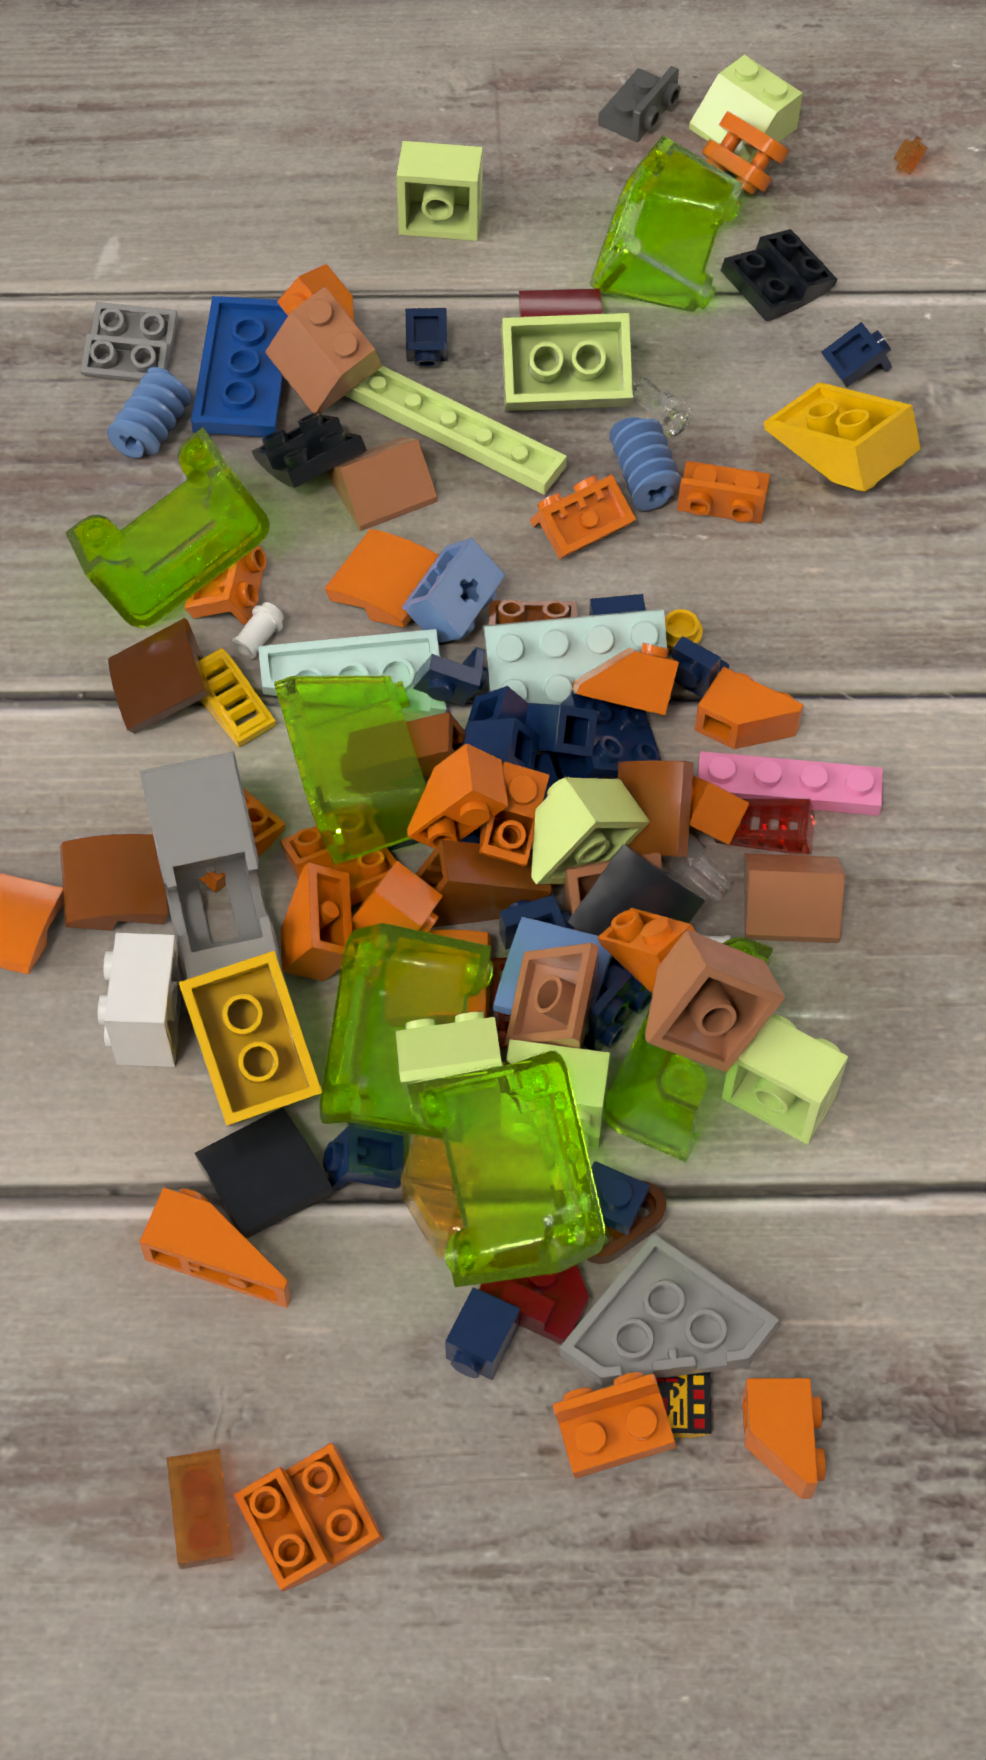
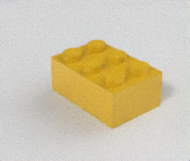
M275 951L179 982L226 1126L322 1094Z

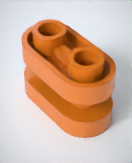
M727 111L718 124L727 131V134L721 144L709 139L701 152L707 157L704 165L722 177L726 171L737 176L734 184L751 195H754L756 190L764 193L773 180L764 173L767 165L771 160L782 165L790 150ZM740 141L758 151L751 163L733 153Z

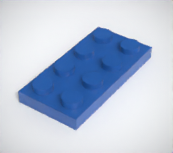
M212 296L191 418L193 433L265 437L277 431L285 378L265 353L288 317L277 303V299Z

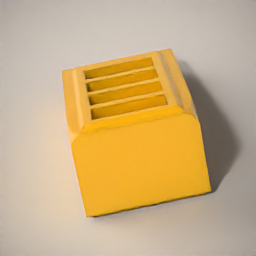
M220 648L199 660L212 694L200 701L238 748L276 726L275 719L224 648ZM229 685L232 686L231 689L225 691L219 696L215 695L217 692L228 687ZM243 699V703L229 711L226 710L227 707ZM251 712L256 715L239 726L235 723Z

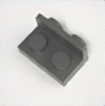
M671 66L660 78L638 68L599 112L598 125L638 143L648 130L652 131L657 126L663 112L668 107L672 108L677 102L681 90L680 85H678L679 69Z

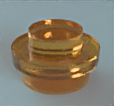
M916 136L913 142L907 138L904 140L893 158L899 163L895 169L897 172L901 173L903 170L911 175L928 149L927 146L921 143V137Z

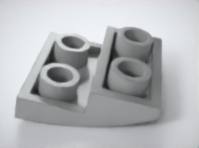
M96 302L91 334H86L80 373L84 376L140 381L148 373V368L159 367L168 370L179 320L177 310Z

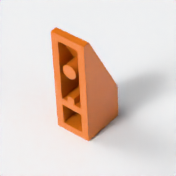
M163 1187L139 1241L145 1261L288 1308L291 1296L287 1279L203 1195L190 1189L183 1188L176 1192Z

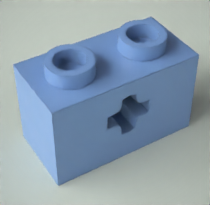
M473 538L446 545L402 608L422 630L436 629L438 643L453 639L459 641L474 629V619L481 609L487 607L497 596L495 589L505 577V574Z

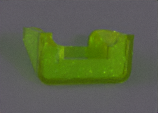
M662 135L629 175L620 192L590 279V286L594 289H600V292L606 295L688 312H694L698 307L704 309L711 301L715 292V287L712 286L713 277L705 272L718 229L724 222L731 223L741 208L742 203L738 201L743 183Z
M204 427L185 440L177 454L178 463L188 479L130 524L119 530L108 517L97 514L89 515L65 532L86 577L131 626L144 628L158 622L262 543L270 530V521L263 508Z
M391 675L289 676L275 681V690L304 792L315 823L334 865L411 839L408 837L407 828L427 783L421 771L404 719L403 709L411 705L402 680L393 683Z
M378 923L356 929L350 934L342 958L322 1094L320 1097L319 1116L323 1124L344 1128L355 1126L407 1137L462 1143L463 1135L468 1131L471 1122L470 1106L466 1105L463 1095L454 1093V1091L406 1097L400 1081L396 1031L406 1030L407 1022L419 1019H435L436 1025L455 1023L456 1015L466 1013L468 997H474L479 994L481 989L487 988L493 974V964L489 960L491 946L386 923Z
M744 937L731 938L722 943L764 960L768 968L770 967L774 948ZM648 1011L606 1095L604 1117L609 1127L615 1132L686 1163L697 1139V1133L694 1131L698 1109L704 1099L707 1088V1078L703 1069L695 1062L647 1043L645 1032L649 1016Z
M556 1051L536 1053L407 1084L410 1095L409 1107L413 1118L426 1130L441 1129L464 1226V1228L455 1231L451 1235L445 1248V1261L448 1269L451 1271L455 1288L562 1272L598 1254L602 1250L605 1242L603 1216L569 1072L565 1061Z

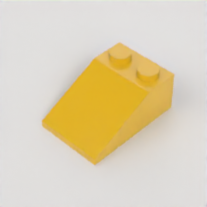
M822 382L812 386L763 422L764 429L830 481L857 491L865 492L873 488L878 481L894 469L902 466L907 459L921 450L912 405Z

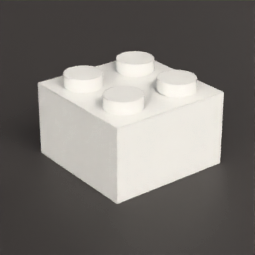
M116 933L113 951H106L104 957V979L109 981L108 994L100 995L98 1001V1023L105 1025V1046L112 1047L117 1065L175 1067L183 994L179 982L185 980L175 935Z

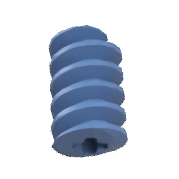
M159 367L148 368V373L141 378L140 384L133 390L132 396L124 403V407L116 415L115 421L107 428L110 442L123 455L131 458H141L143 453L155 455L160 450V443L167 439L168 431L175 427L176 419L183 415L184 407L191 403L192 395L189 389L169 371Z
M638 417L622 419L615 423L610 430L609 439L613 444L618 464L623 471L622 475L627 483V489L632 497L633 505L641 511H650L661 507L671 496L679 491L682 479L677 472L678 467L672 459L673 454L668 447V440L663 434L661 423L655 419H641Z

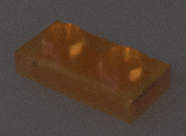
M220 1449L166 1457L179 1568L186 1569L233 1561V1546Z

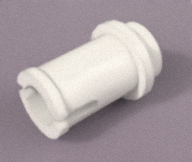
M264 602L261 606L257 605L253 608V617L237 637L231 641L234 649L248 659L255 658L259 651L258 646H263L273 633H279L283 628L282 622L285 619L283 613L269 602Z

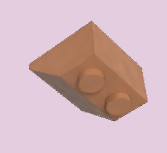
M325 286L291 311L265 351L268 358L312 413H322L382 367L375 348Z
M686 929L657 969L645 1038L649 1044L727 1073L782 1003L785 996L764 960Z

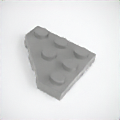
M653 1233L562 1343L559 1351L562 1358L601 1386L613 1384L616 1378L632 1372H642L644 1376L654 1374L657 1379L749 1367L778 1330L779 1319Z

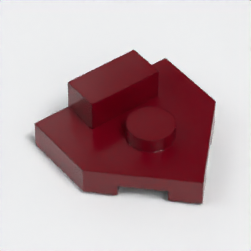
M565 1232L496 1254L478 1289L520 1308V1326L560 1345L579 1324L589 1304V1295Z

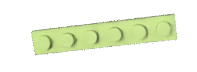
M383 365L344 395L543 495L546 494L567 466L566 455Z

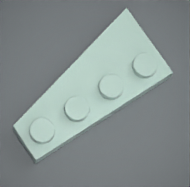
M436 629L258 646L262 690L265 695L425 715L446 713L445 701L434 700L428 694L413 689L415 673L431 654L439 656Z

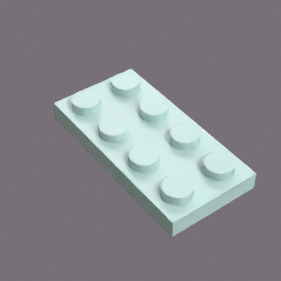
M663 609L483 625L489 692L509 686L527 703L560 705L571 693L576 694L572 690L573 682L628 647L641 650L642 643L644 642L667 648Z

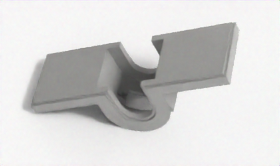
M235 751L139 771L184 979L187 980L275 951L285 981L272 920L270 921L263 893L259 872V859ZM215 871V874L225 872L228 896L232 904V914L239 937L230 939V941L211 943V935L203 909L204 903L197 878L205 877L206 873Z

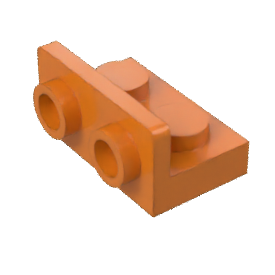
M686 461L683 478L680 483L677 511L733 519L738 522L761 524L770 474Z
M612 474L599 481L596 475L590 476L573 486L574 493L564 498L561 497L560 493H556L537 504L539 511L530 519L533 528L539 525L542 526L559 560L631 525L636 520Z
M245 529L201 539L184 607L193 619L231 611L239 622L245 625L253 617L252 610L259 600V589L267 561L262 547L254 541Z
M642 1372L627 1373L616 1378L612 1386L596 1391L589 1387L575 1389L566 1393L562 1397L563 1401L552 1405L575 1479L677 1448L654 1374L644 1376Z

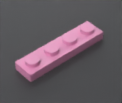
M700 751L698 777L749 802V804L875 816L880 814L883 767Z

